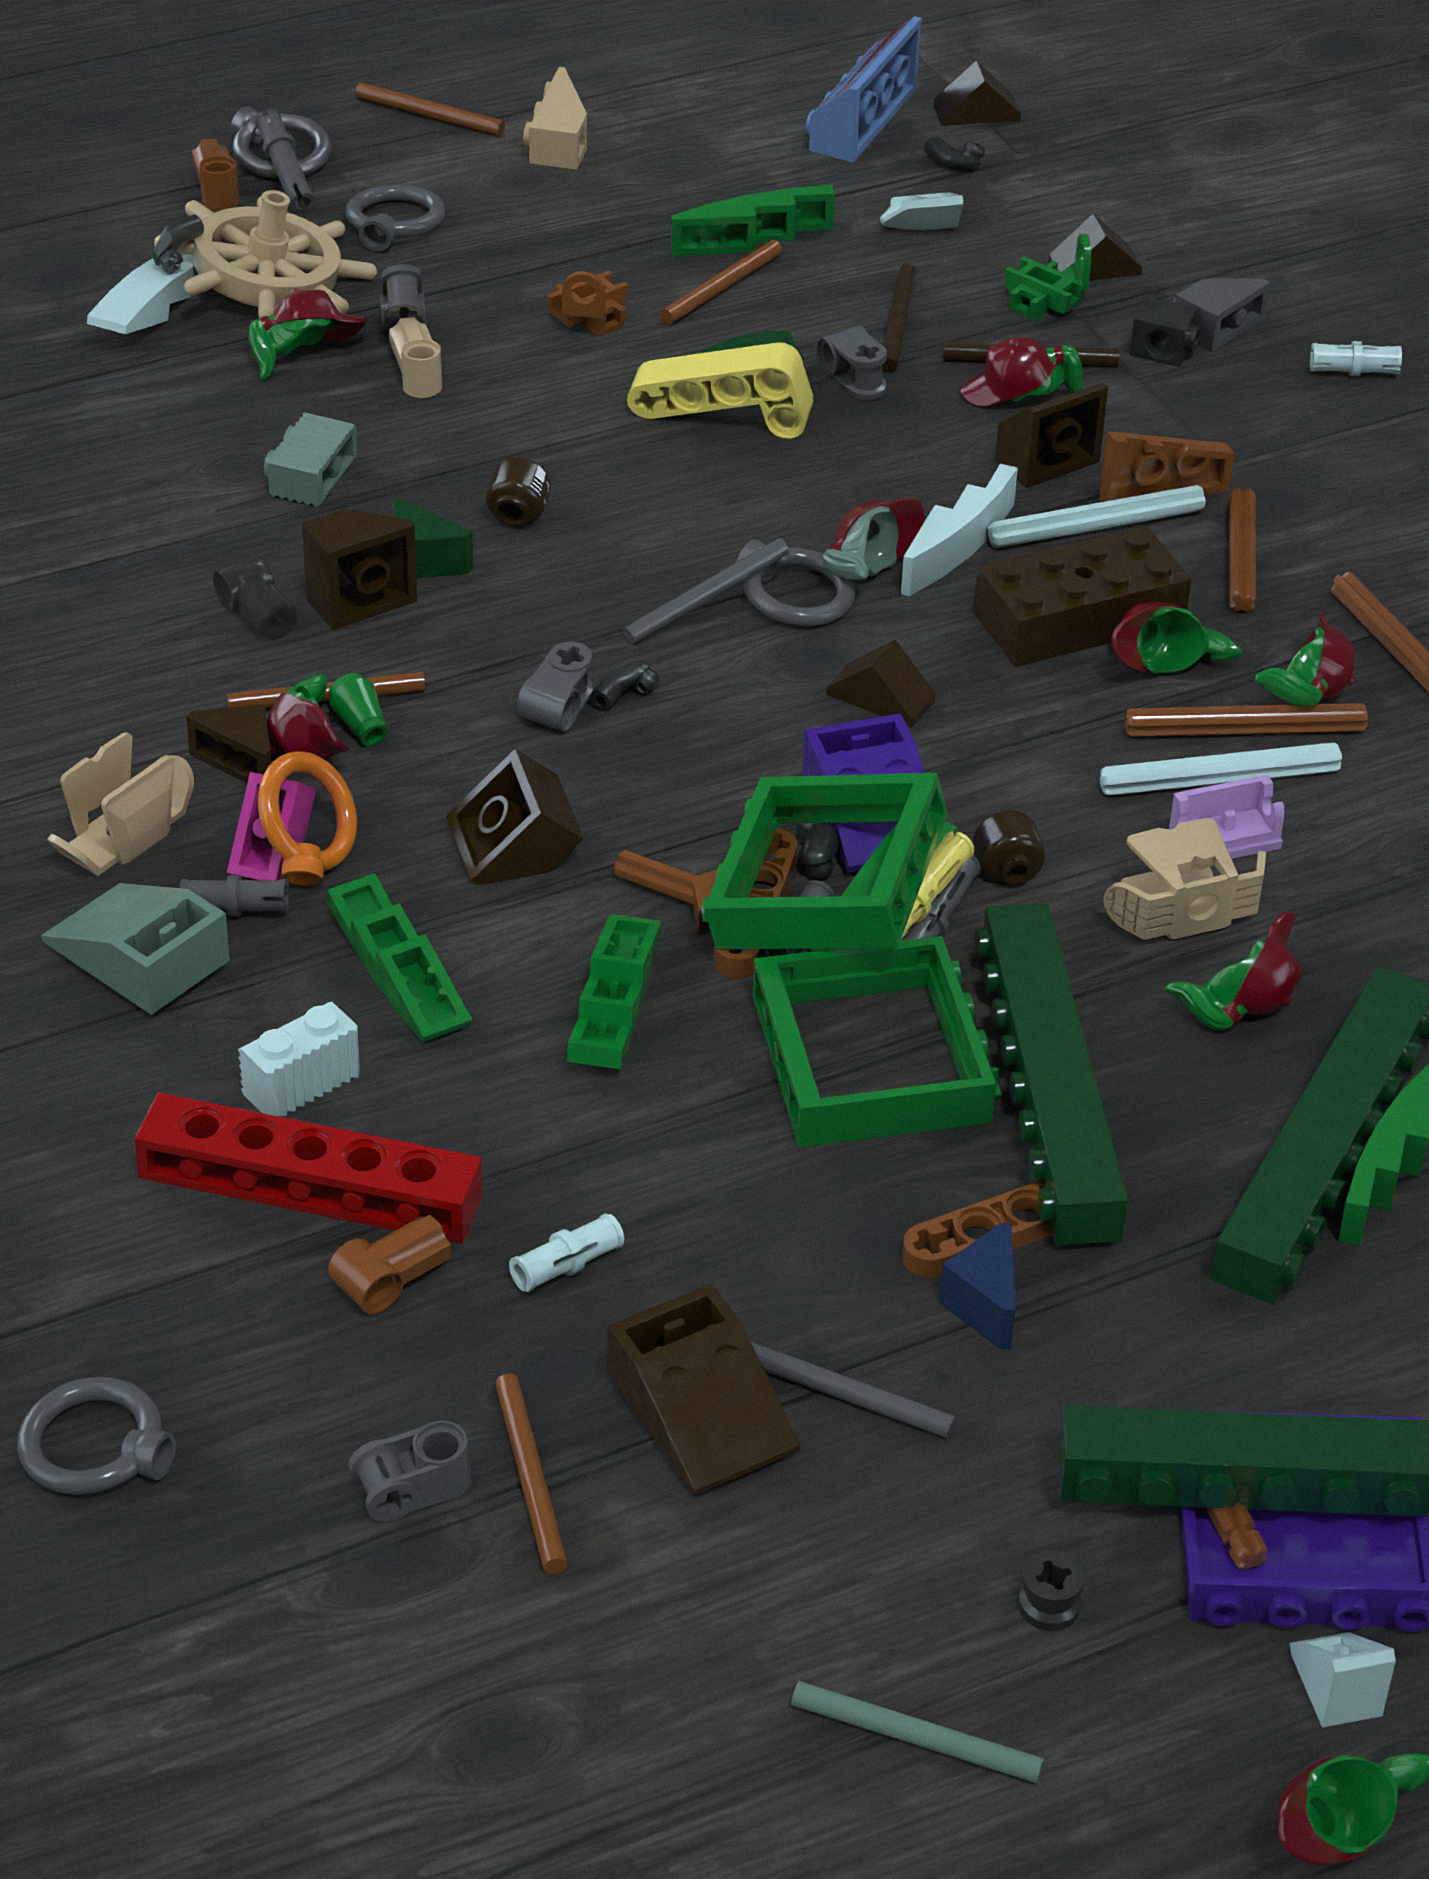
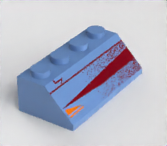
M914 16L878 40L864 56L861 55L856 65L850 72L842 76L840 83L832 92L829 91L826 94L823 102L815 110H811L805 127L806 133L809 134V151L853 163L917 90L922 18Z

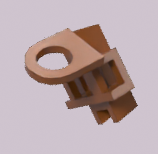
M609 270L597 275L586 271L574 272L565 279L563 285L561 283L554 285L555 292L547 294L549 313L567 327L580 323L597 337L603 336L625 326L626 308L622 305L626 304L628 284L626 282L616 285L612 284L613 273Z

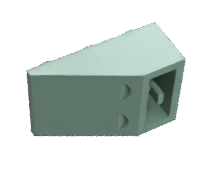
M119 883L41 935L42 942L151 1015L230 961L226 913L191 890L183 888Z

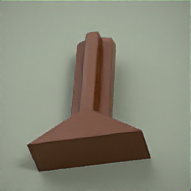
M627 850L619 853L614 865V874L616 876L691 903L693 905L698 935L708 924V922H703L702 903L704 898L709 896L716 881L717 869L696 876Z

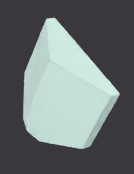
M946 192L893 197L890 201L891 206L880 217V222L882 226L906 230L958 228L963 207V196Z

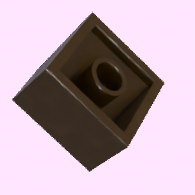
M1103 382L1030 407L998 423L995 461L999 465L1004 464L1018 468L1017 481L1025 488L1099 463L1108 386Z
M342 509L302 523L306 600L332 630L417 602L415 524L410 519Z
M514 749L446 815L469 879L477 885L549 873L564 857L571 854L575 847L584 839L558 775L517 749Z

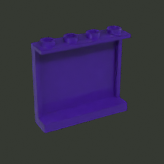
M1237 1412V1413H1257V1412ZM1261 1413V1414H1286V1415H1310V1416H1335V1417H1359V1418H1384V1419L1422 1420V1417L1360 1416V1415H1326V1414H1291V1413ZM1180 1506L1190 1620L1209 1621L1217 1626H1231L1238 1622L1272 1623L1281 1628H1293L1301 1624L1335 1625L1344 1630L1359 1629L1363 1626L1398 1627L1404 1631L1416 1632L1429 1628L1428 1516L1247 1509L1256 1525L1253 1529L1261 1534L1267 1546V1552L1265 1554L1266 1562L1262 1566H1253L1248 1570H1241L1235 1566L1228 1552L1232 1546H1226L1223 1543L1206 1507Z

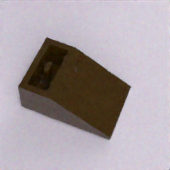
M713 1284L608 1325L607 1374L694 1496L800 1451L799 1441L742 1322Z

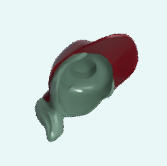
M917 498L870 500L851 509L837 526L835 544L822 555L825 568L841 578L865 580L868 576H875L881 570L892 567L897 560L904 557L925 522L922 503Z

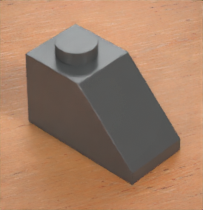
M1202 278L1185 290L1180 291L1173 303L1197 308L1195 326L1201 328L1198 346L1213 352L1265 319L1270 282L1265 279Z

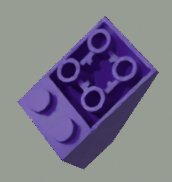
M901 713L804 730L802 776L925 773L917 744ZM899 821L825 824L833 828L838 835L839 846L837 850L849 873L861 869Z

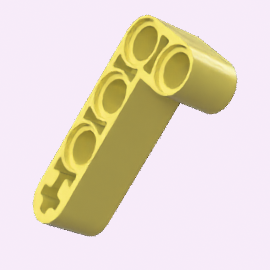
M771 343L647 361L638 368L627 396V403L633 413L646 419L760 404L769 430L780 438L792 439L798 437L804 431L813 404V393L799 352L793 346L786 343Z

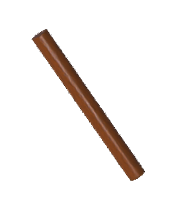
M362 82L358 83L355 96L362 100L496 136H502L505 130L504 120Z
M774 239L770 240L665 307L660 312L662 321L667 325L673 324L782 253L780 243Z
M423 672L366 678L374 683L377 696L425 691ZM327 682L326 693L319 703L330 701L329 690L334 682ZM292 686L228 693V708L264 705L265 709H271L282 692L285 693Z
M512 1373L503 1374L496 1379L495 1386L543 1570L547 1574H558L567 1568L568 1563L519 1379Z

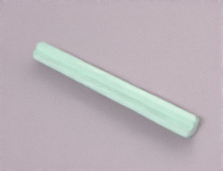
M1194 485L994 521L988 526V536L992 547L1001 548L1198 512L1205 507L1206 500L1202 487Z
M1330 742L1105 766L1100 772V786L1104 795L1116 796L1217 785L1267 774L1270 779L1337 772L1341 768L1342 753L1338 744Z

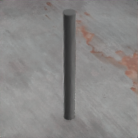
M782 538L774 540L623 628L626 639L632 645L780 560L789 554L787 544Z
M751 1342L765 1372L947 1439L953 1433L957 1417L952 1414Z

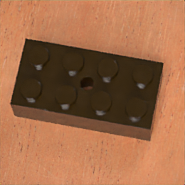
M1148 526L1130 528L1126 531L1088 538L1084 541L1055 548H1046L1042 551L1013 558H1004L996 562L977 566L973 612L1014 667L1112 643V634L1120 624L1123 616L1132 607L1141 603H1175L1187 610L1191 578Z

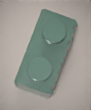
M303 412L299 422H296L295 426L290 425L287 428L283 442H280V446L276 447V451L270 450L266 456L264 475L268 477L269 493L274 498L278 495L281 499L286 497L290 502L295 499L298 503L303 501L307 506L312 503L315 508L318 507L357 456L356 425Z

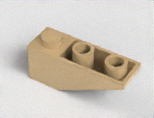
M559 67L552 82H546L542 102L537 101L532 122H527L525 125L523 143L524 146L529 147V163L577 170L587 150V113L566 69Z

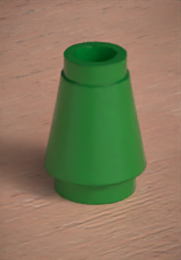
M350 673L338 678L329 690L330 708L360 739L363 745L373 746L381 743L387 737L389 730L386 726L374 683L359 673Z

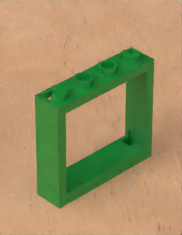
M907 773L761 777L752 798H749L746 802L745 814L738 830L732 833L730 849L724 862L720 863L717 868L716 881L712 890L702 903V920L709 924L716 949L898 948L948 815L938 774ZM899 821L870 896L748 898L779 824Z
M942 936L900 941L898 948H837L754 958L752 998L798 1148L992 1123L994 1100L1001 1099L1002 1097L998 1085L999 1070L997 1067H990L988 1063L986 1034L983 1029L976 1030L972 996L969 992H962L959 961H951ZM927 987L960 1080L820 1098L791 1004Z

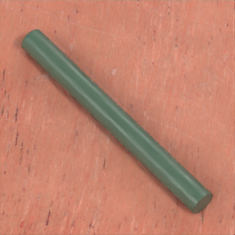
M798 1681L793 1693L792 1706L1038 1784L1043 1771L1045 1758L802 1681Z

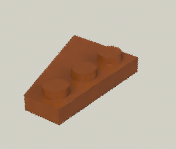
M1107 431L1099 503L1194 485L1202 487L1204 496L1229 491L1235 453L1227 443Z

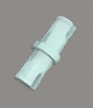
M1352 341L1351 345L1312 343L1311 371L1349 372L1350 376H1360L1361 372L1399 374L1401 370L1398 367L1402 364L1401 346L1362 345V341Z
M606 1213L571 1232L566 1229L555 1232L550 1236L548 1243L519 1257L511 1258L509 1261L511 1276L520 1290L530 1292L536 1286L563 1273L568 1276L575 1275L584 1269L586 1262L613 1249L622 1247L624 1244L623 1230L617 1219L613 1215H607Z

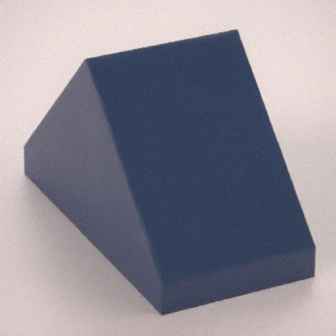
M999 1223L943 1264L940 1294L941 1305L999 1349H1011L1016 1311L1012 1225L1009 1223Z

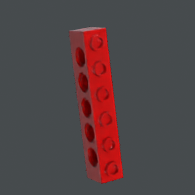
M159 1092L134 1138L138 1176L140 1179L394 1231L421 1216L425 1218L431 1215L442 1226L447 1240L458 1244L464 1243L483 1197L482 1157Z

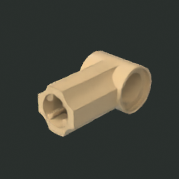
M415 316L400 318L398 323L389 329V340L402 372L403 390L406 394L416 398L435 396L442 390L441 347L432 340L426 324L418 322Z

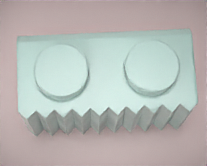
M332 1001L309 1009L305 1015L278 1029L264 1032L260 1038L238 1049L240 1054L238 1058L241 1062L239 1067L242 1071L240 1075L243 1079L240 1081L243 1086L241 1090L244 1096L264 1114L286 1116L287 1111H296L297 1106L304 1107L306 1101L314 1102L315 1096L323 1097L324 1092H332L333 1087H341L342 1082L350 1083L351 1077L359 1078L360 1074L357 1025Z

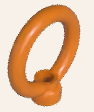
M302 751L289 752L274 760L266 769L258 792V811L263 830L272 847L284 859L281 878L287 879L289 884L295 886H317L323 882L324 871L331 870L342 863L353 847L357 832V813L352 794L340 773L329 762L315 754ZM304 772L315 777L325 787L332 799L337 820L336 833L332 843L323 851H320V848L313 844L296 843L282 821L279 809L280 788L287 776L292 773Z

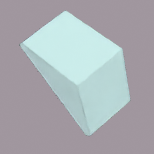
M1350 1632L1290 1643L1291 1656L1322 1728L1383 1716L1396 1662L1394 1648Z

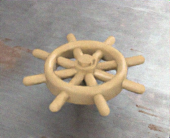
M269 190L264 192L257 200V207H235L214 213L195 200L189 201L185 206L186 214L188 216L197 215L204 225V233L182 243L177 250L181 255L192 256L194 268L198 273L197 276L186 280L184 283L185 292L188 295L195 296L214 289L232 300L258 307L259 318L272 315L278 302L284 296L290 294L293 289L324 290L330 296L337 310L341 313H347L349 310L348 302L332 291L337 277L372 280L377 275V268L372 263L341 259L340 250L334 239L344 235L345 225L341 221L335 220L319 227L302 217L288 213L287 209L290 198L280 191ZM161 235L155 238L154 246H156Z

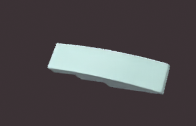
M181 255L183 257V262L180 263L181 267L173 273L164 272L160 265L155 264L153 258L136 268L112 288L88 314L87 324L128 334L168 321L170 304L191 297V295L185 292L184 283L189 278L198 275L193 265L192 256Z
M1000 464L986 488L968 484L953 509L938 505L933 507L904 555L902 595L911 596L941 579L972 556L989 539L988 526L994 521L1004 520L1014 506L1018 468Z

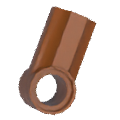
M216 138L201 140L200 145L192 150V162L201 186L202 204L208 209L215 211L236 207L239 204L237 162L230 157L227 147L220 145Z
M431 1215L425 1218L421 1216L372 1244L363 1238L348 1241L332 1256L328 1265V1274L365 1313L378 1314L389 1308L398 1299L404 1284L451 1258V1244L437 1220Z

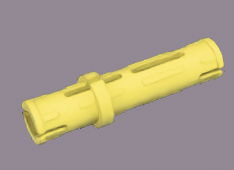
M953 831L949 832L934 850L902 938L913 924L919 923L927 917L932 908V901L953 879L958 870L973 856L974 845L965 834L957 832L954 836Z

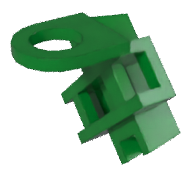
M1079 234L1075 262L1062 272L1057 270L1058 263L1055 261L1043 265L1025 256L1020 258L1019 271L1007 267L1005 269L1006 289L1010 291L1009 310L1037 321L1052 309L1065 314L1080 303L1083 299L1084 291L1089 288L1091 245L1088 234Z

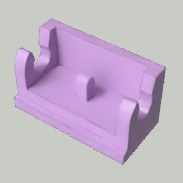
M1268 774L1174 793L1169 830L1174 829L1178 823L1211 818L1217 824L1231 859L1258 854V850L1268 852L1282 849L1283 840L1281 839L1284 822V804L1281 801L1271 805L1273 782Z

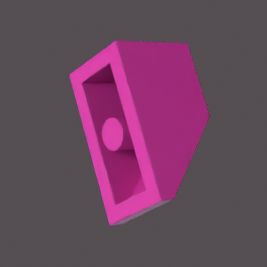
M250 772L227 873L257 880H281L284 859L269 842L259 817L258 792L263 774ZM285 779L279 793L281 818L288 833L295 842L303 843L317 789Z

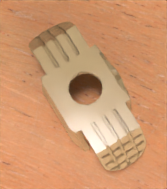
M124 732L104 744L93 758L85 757L62 775L60 783L77 837L69 843L54 834H50L47 842L61 855L71 859L97 876L117 862L121 864L131 862L166 837L170 832V825L185 815L194 787V776L190 765L185 759L177 755H165L159 758L155 763L130 779L132 735L128 732ZM101 804L103 814L88 824V812L98 808Z
M1211 818L1178 823L1171 830L1155 828L1132 834L1127 838V845L1152 872L1123 878L1121 882L1109 887L1104 894V906L1110 918L1118 926L1143 940L1166 935L1169 939H1179L1222 929L1231 925L1232 919L1258 913L1266 851L1258 850L1255 871L1238 875L1217 824ZM1214 865L1222 875L1213 876L1210 866Z

